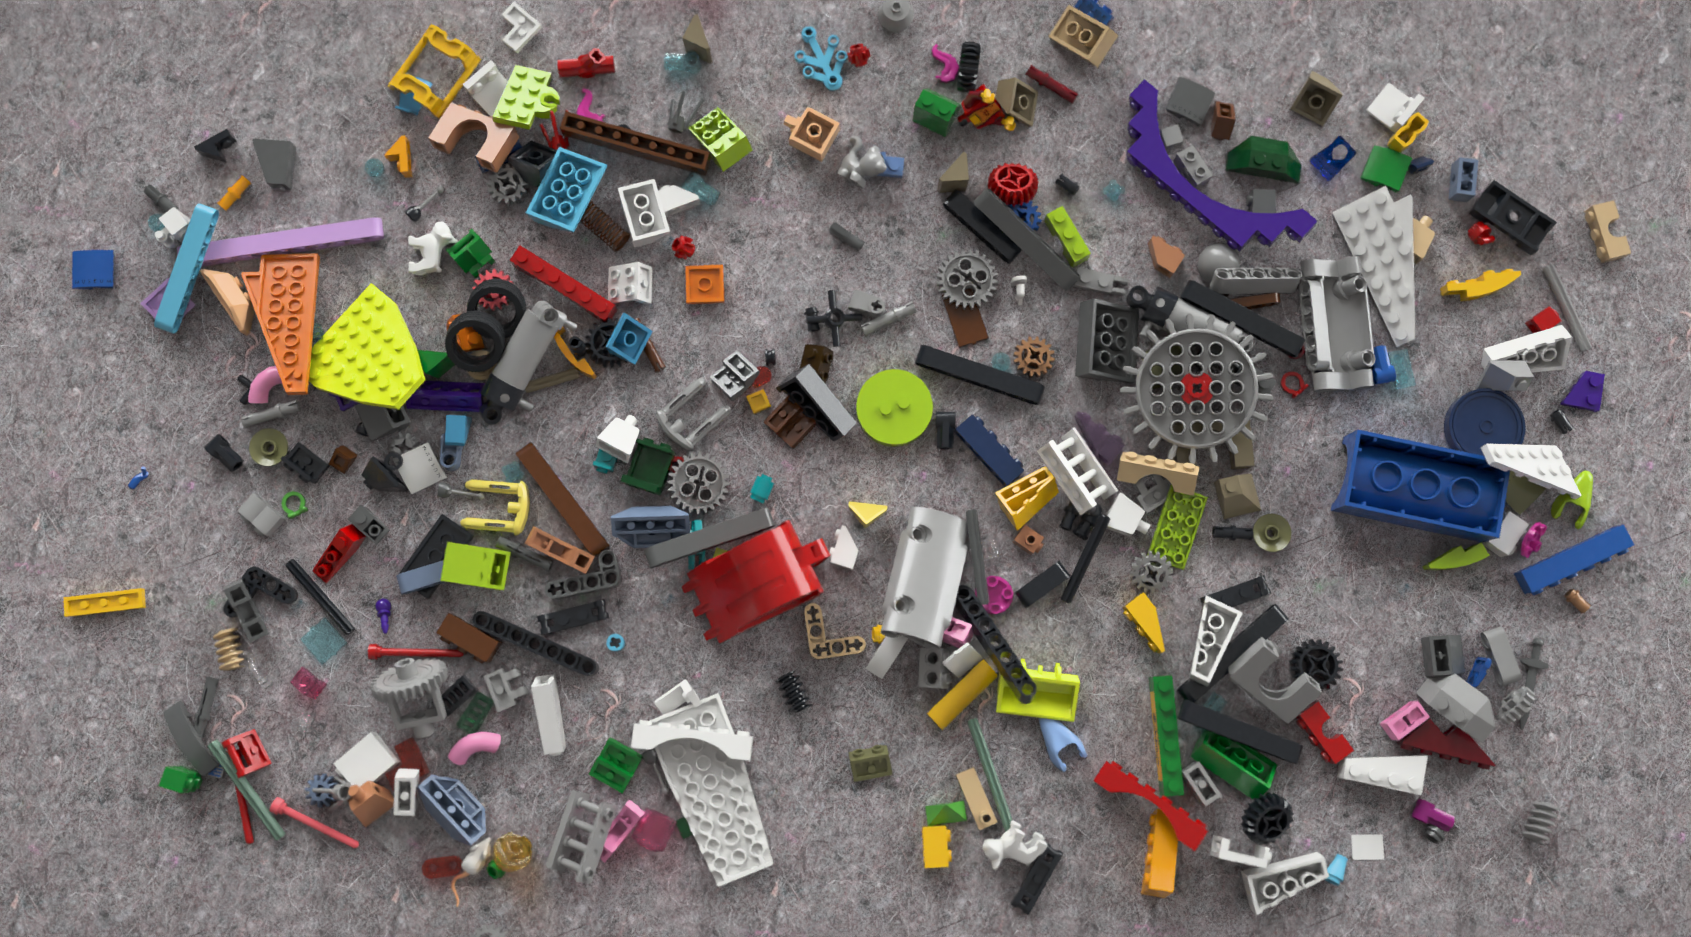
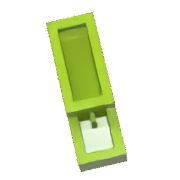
M1482 542L1473 544L1465 550L1460 545L1448 550L1422 566L1424 570H1448L1470 565L1490 555Z

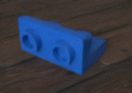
M1079 0L1075 4L1074 8L1106 26L1110 20L1114 19L1113 11L1106 5L1100 6L1097 3L1099 0Z

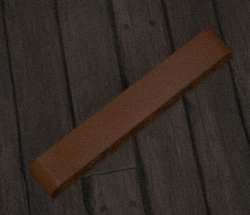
M530 442L515 453L590 554L597 556L609 547L608 542L533 443Z

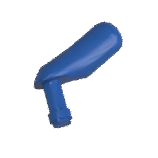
M141 467L142 472L132 478L128 484L130 489H135L140 481L148 477L149 473L146 471V467Z

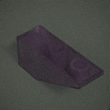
M1078 411L1074 418L1092 453L1109 466L1125 446L1122 443L1123 440L1115 434L1111 435L1108 433L1104 425L1093 422L1091 416L1087 413Z

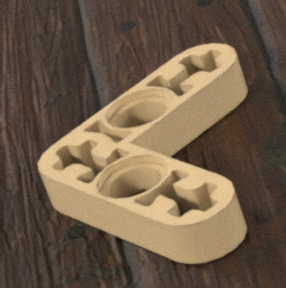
M810 603L805 607L804 615L809 649L813 658L826 659L859 654L864 651L866 643L860 636L826 640L820 606L816 603ZM810 607H814L815 610L819 611L815 616L816 620L820 619L821 623L814 622L808 624V620L812 621L811 614H807V611L811 609ZM813 626L821 628V634L818 637L810 634V629ZM855 639H858L860 643L862 642L863 646H860V650L851 647L849 648L850 652H846L845 640H849L848 644H853ZM830 643L829 650L831 655H827V651L821 652V656L813 653L816 645H820V648H827L825 644ZM834 643H842L843 651L841 653H835L832 650Z

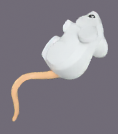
M490 837L469 849L470 853L461 865L464 873L457 875L452 880L451 888L457 900L456 907L459 906V897L455 889V882L470 874L477 875L482 870L486 859L491 856Z

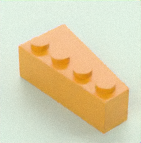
M1156 809L1149 817L1151 828L1147 836L1148 849L1145 856L1141 894L1166 898L1174 890L1178 839L1167 816L1161 809Z

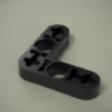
M250 567L242 576V580L249 589L252 598L260 589L285 604H292L297 600L298 593L295 588L262 568ZM252 572H257V575L264 579L262 581L253 579L251 574ZM270 580L276 582V588L272 591L267 589V583ZM279 591H290L291 598H286V596L282 593H279ZM227 600L223 607L225 615L237 618L236 612H232L231 604Z

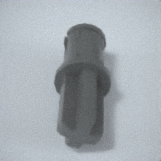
M148 185L144 188V193L155 202L154 204L157 207L160 206L166 212L173 207L179 210V207L173 204L166 194H162L153 185Z
M836 222L829 228V232L841 239L843 244H848L857 252L861 250L865 243L853 235L851 230L847 231Z

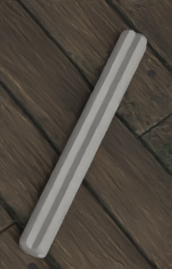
M1553 264L1545 266L1543 272L1580 351L1583 352L1591 349L1592 345Z

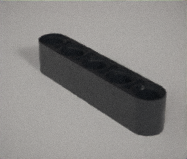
M955 189L942 203L943 207L1007 264H1011L1023 251L960 191Z

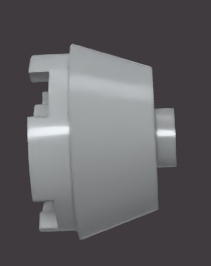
M884 0L878 8L877 16L884 28L893 33H898L910 26L914 19V10L907 0Z

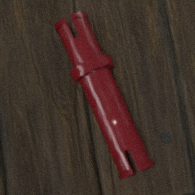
M1033 65L1030 66L1025 74L1038 82L1039 86L1048 88L1071 104H1073L1078 96V93L1054 80L1047 72L1044 73Z

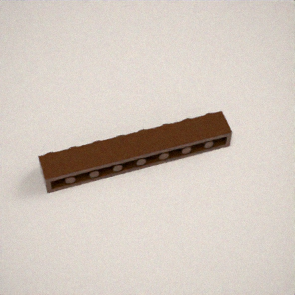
M567 111L564 113L560 126L563 136L706 176L711 161L710 152Z

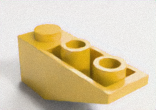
M1144 592L1140 593L1122 607L1124 609L1123 614L1130 622L1133 621L1137 626L1135 628L1141 637H1146L1149 641L1147 644L1154 653L1156 651L1158 654L1163 653L1165 648L1156 607Z

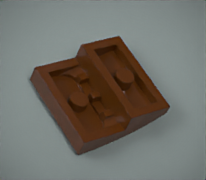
M787 396L763 422L794 450L816 426V421L813 418L806 417L802 413L803 409L797 403L792 404L788 400L789 396Z

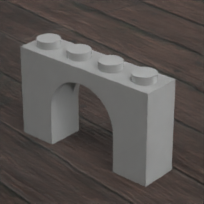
M1260 637L1228 667L1229 678L1235 685H1241L1250 697L1254 696L1257 698L1262 707L1265 709L1269 708L1278 720H1284L1289 724L1318 698L1322 691L1319 683L1305 672L1285 689L1269 690L1264 688L1259 683V678L1279 657L1276 648L1263 637Z

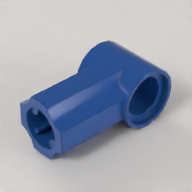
M1386 345L1373 347L1375 363L1372 365L1374 384L1394 382L1396 380V371L1393 365H1390Z

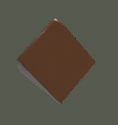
M341 445L334 450L329 465L345 474L357 458V454L346 446Z

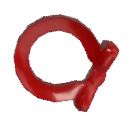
M1294 371L1285 373L1280 381L1283 391L1292 394L1291 397L1293 399L1309 387L1308 384H1304L1302 376ZM1288 376L1298 378L1300 387L1298 391L1289 389L1285 385V380Z

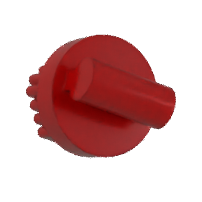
M1482 221L1475 223L1468 230L1467 235L1474 244L1485 245L1495 241V237L1490 235L1492 229Z

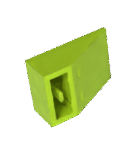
M719 107L688 128L703 149L710 152L711 159L723 172L753 151L746 135Z
M447 542L440 581L504 590L511 552Z

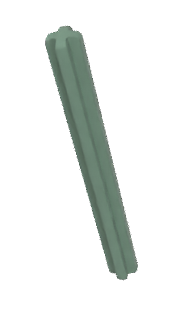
M977 718L968 720L967 723L1004 830L1007 832L1010 829L1012 817Z
M218 740L211 742L208 745L209 750L275 840L282 838L285 835L284 830L245 776L238 779L236 775L237 770Z

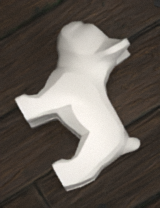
M437 222L430 234L423 235L420 238L409 236V246L420 250L423 257L416 264L409 262L408 268L410 273L424 276L428 273L442 272L440 268L442 248L447 244H456L458 242L452 236L451 230L446 223Z
M1012 820L1010 829L1000 839L985 840L983 850L985 855L991 860L994 870L999 867L1001 860L1005 858H1011L1029 866L1047 847L1043 835L1034 832L1033 839L1024 843L1022 839L1025 834L1020 831V824Z

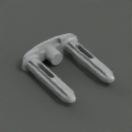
M704 378L696 379L661 410L657 409L655 414L667 436L686 451H693V446L728 417L731 412L729 405L722 406L686 438L680 435L686 428L680 419L672 425L669 423L668 418L704 388L706 383ZM685 396V398H684L683 400H681L675 407H673L672 409H670V408H671L674 404H676L682 397ZM708 424H711L706 430H704L699 436L696 437V435L700 431H702Z

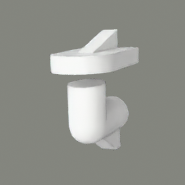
M1016 276L1011 281V286H1016L1017 293L1015 299L1018 301V306H1022L1025 296L1024 285L1027 282L1026 276Z

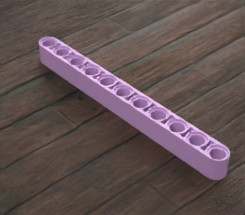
M367 218L210 241L201 267L261 258V255L291 254L379 241L384 239L382 219ZM181 246L177 247V256Z

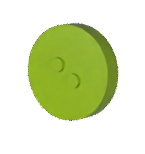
M899 369L884 370L870 377L862 386L856 404L857 419L864 433L873 441L890 447L904 446L917 440L926 431L933 412L932 397L924 382L916 375Z

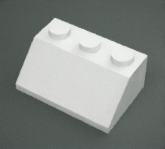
M655 179L618 188L619 199L634 248L653 243L670 233Z

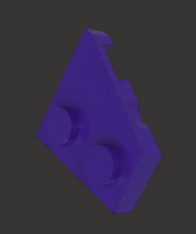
M1584 371L1560 405L1593 412L1600 411L1605 374Z

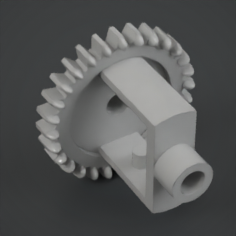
M413 658L403 659L395 663V668H388V671L381 672L382 675H377L376 679L372 680L373 682L370 683L372 695L379 702L387 703L388 701L396 730L412 727L416 738H424L434 733L433 722L442 721L447 716L439 686L445 683L448 672L444 661L440 659L436 660L433 658L429 660V658H426L422 661L421 658L416 662ZM423 691H427L425 692L426 699L433 698L435 709L401 716L398 706L400 698L404 697V700L407 702L408 696H412L415 700L417 693L423 697Z

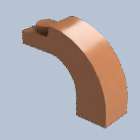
M534 526L524 543L585 574L595 556Z

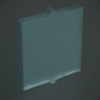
M325 617L317 625L310 627L311 630L300 639L321 664H324L333 655L336 656L337 652L347 644L346 640Z

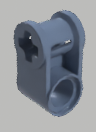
M442 434L440 440V463L448 471H456L461 465L463 446L445 445V434ZM454 457L453 464L447 465L448 458Z

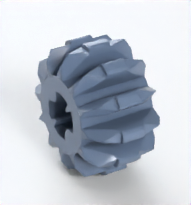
M322 773L321 777L314 775V780L307 781L310 787H306L304 790L309 791L310 794L306 795L305 798H312L311 805L317 803L318 808H321L323 805L330 806L331 801H336L330 793L312 792L313 788L333 789L334 786L339 784L338 782L332 783L334 776L327 777L326 773Z

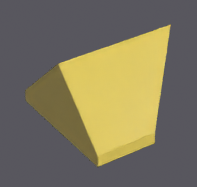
M849 501L848 508L864 528H867L887 512V506Z

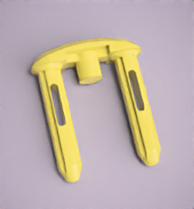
M472 479L465 483V487L471 491L516 494L519 499L518 502H509L507 507L508 513L517 514L515 521L467 517L461 520V526L466 529L511 532L515 536L522 533L528 519L530 505L529 490L524 481L510 483ZM492 486H504V487H510V488H509V489H498V488H492ZM488 524H501V525H505V527H491V526H487V525H488Z

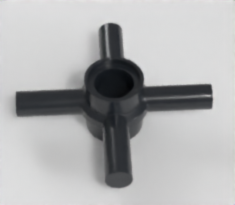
M828 290L829 310L825 315L806 316V324L824 323L832 330L833 347H840L839 327L844 322L862 321L863 317L862 313L844 314L842 310L837 308L835 290ZM831 314L838 318L837 323L831 320Z

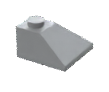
M1489 360L1475 389L1490 388L1499 391H1526L1534 376L1526 361Z

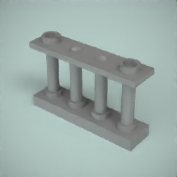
M571 790L545 867L559 871H565V868L577 872L575 881L591 884L615 816L617 805L601 802V805L598 806L588 802L590 794ZM585 809L597 814L594 825L582 821ZM579 829L590 833L587 845L575 840ZM572 848L584 853L580 865L568 860Z

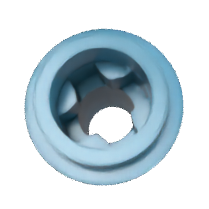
M1336 854V857L1327 868L1329 877L1325 878V880L1339 886L1340 882H1343L1348 859L1340 854Z

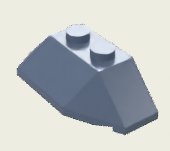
M673 506L631 507L611 516L612 536L618 537L633 548H648L689 534V513Z
M432 774L417 786V791L425 809L453 839L471 846L486 833L485 807L459 779Z

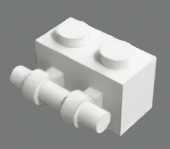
M173 207L158 218L165 228L161 231H156L155 237L167 248L175 249L177 247V240L183 242L190 219Z

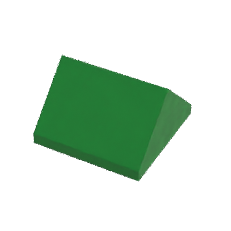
M417 350L425 374L439 379L455 366L446 352Z

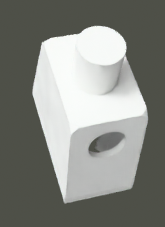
M628 415L625 421L615 418L597 437L595 447L628 464L640 431L635 427L638 422L637 419L631 415Z
M1121 492L1117 494L1106 515L1110 517V522L1106 529L1129 537L1134 534L1135 530L1146 534L1150 524L1141 520L1145 511Z

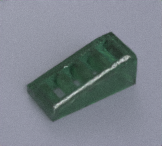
M477 692L456 723L457 728L467 734L477 733L491 710L494 701L484 694ZM478 700H480V701L486 703L487 706L484 707V706L478 704V703H477ZM476 707L483 712L480 714L473 709ZM472 714L477 717V721L470 718L469 715ZM467 721L471 723L473 727L471 728L467 726L465 722Z

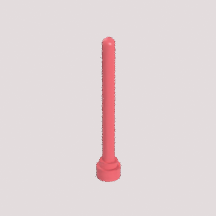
M279 797L273 801L269 809L270 812L276 815L285 814L352 848L359 846L357 840L288 807L285 800Z

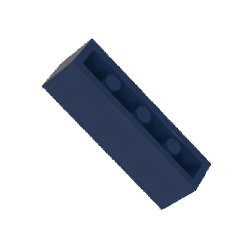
M972 414L955 429L954 433L997 480L1006 487L1024 472L1022 468L1024 466L1020 460L1014 459L1009 454L1010 450L1006 445H1001L996 440L998 437L993 431H988L983 426L985 424L979 416L975 417Z

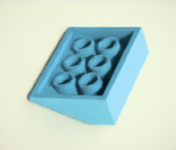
M559 147L526 214L535 222L547 227L574 233L607 165Z

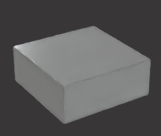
M1178 124L1160 129V136L1165 149L1183 144L1184 140Z

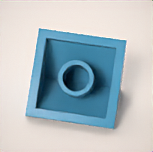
M623 313L606 348L609 353L635 365L653 331L626 313Z

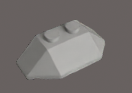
M1457 674L1428 677L1416 692L1432 708L1482 743L1495 729L1490 699Z

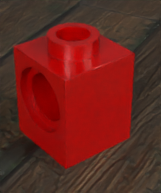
M1549 306L1525 324L1534 334L1553 328L1562 320L1559 318L1558 312Z

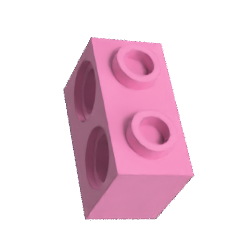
M952 617L949 627L944 631L942 642L957 648H961L967 642L970 643L974 635L972 625Z
M1409 701L1382 721L1380 725L1391 740H1400L1430 718V716L1418 701Z

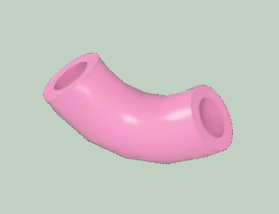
M276 366L268 367L255 377L250 385L249 403H268L269 391L275 385L282 384Z
M490 732L469 734L457 741L450 750L448 758L454 764L464 765L469 757L476 752L484 751L495 754L500 745L501 735Z

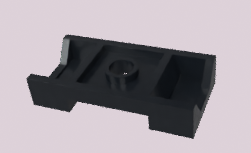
M1495 180L1487 185L1468 213L1480 222H1488L1517 242V247L1529 255H1533L1539 250L1540 243L1557 223ZM1511 212L1517 214V221H1514L1510 218Z

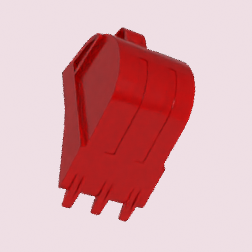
M787 520L778 527L703 562L687 573L689 581L681 588L684 593L692 590L695 591L700 605L692 610L693 614L697 617L705 613L712 628L703 635L706 641L716 637L720 644L821 595L824 590L813 568L823 563L831 555L823 538L802 546L791 521Z

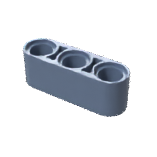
M444 560L396 575L401 595L445 583V581H440Z

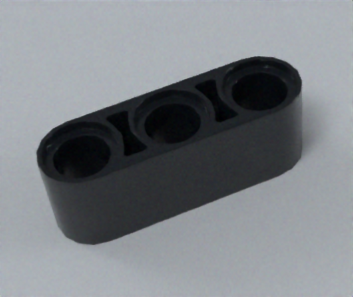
M1059 560L1016 591L1015 594L1024 607L1028 608L1071 575Z

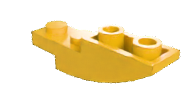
M1505 269L1495 273V270L1484 271L1478 278L1469 279L1463 283H1459L1458 280L1448 281L1446 285L1440 288L1441 296L1460 294L1461 302L1479 299L1507 286L1521 275V271Z

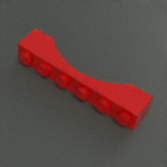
M519 245L509 260L515 268L562 294L599 321L602 319L604 323H607L608 317L612 319L618 310L615 304Z
M1105 762L1093 780L1110 793H1131L1153 802L1171 822L1177 839L1192 850L1197 851L1209 833L1206 829L1208 825L1199 819L1193 821L1188 817L1190 815L1189 812L1181 807L1177 810L1172 806L1173 801L1164 795L1160 798L1154 794L1156 792L1154 788L1148 784L1143 786L1138 783V777L1130 772L1128 775L1122 772L1121 769L1123 767L1116 762Z

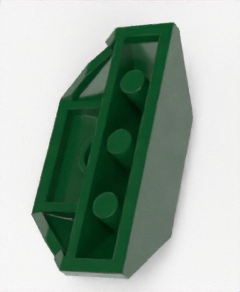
M1251 135L1228 152L1225 171L1299 184L1302 165L1288 142Z

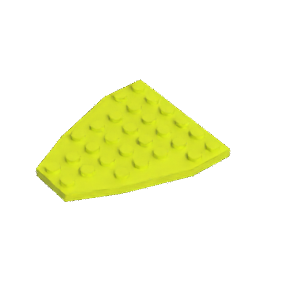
M372 283L312 347L309 382L318 390L361 404L400 409L425 381L417 347L397 304Z

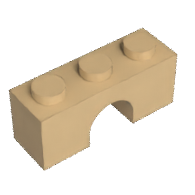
M1614 200L1593 205L1585 210V220L1589 224L1591 238L1595 242L1596 254L1600 258L1601 264L1622 259L1631 254L1626 236L1615 237L1608 230V225L1620 218Z

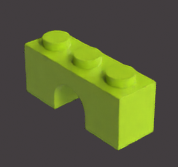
M1061 206L1046 214L1044 222L1052 236L1056 235L1063 247L1062 253L1069 265L1073 268L1088 260L1091 252L1065 208Z

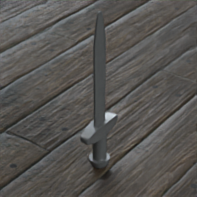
M1534 638L1532 641L1531 659L1520 658L1522 664L1529 666L1525 687L1527 686L1533 692L1538 668H1548L1549 666L1539 660L1541 647L1544 646V641L1539 638ZM1530 711L1520 718L1521 730L1525 727Z

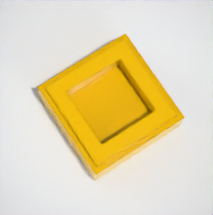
M764 389L746 396L753 414L771 408Z

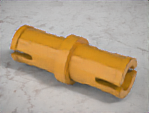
M241 175L238 181L227 189L228 192L217 204L227 211L237 199L242 197L241 194L252 183Z

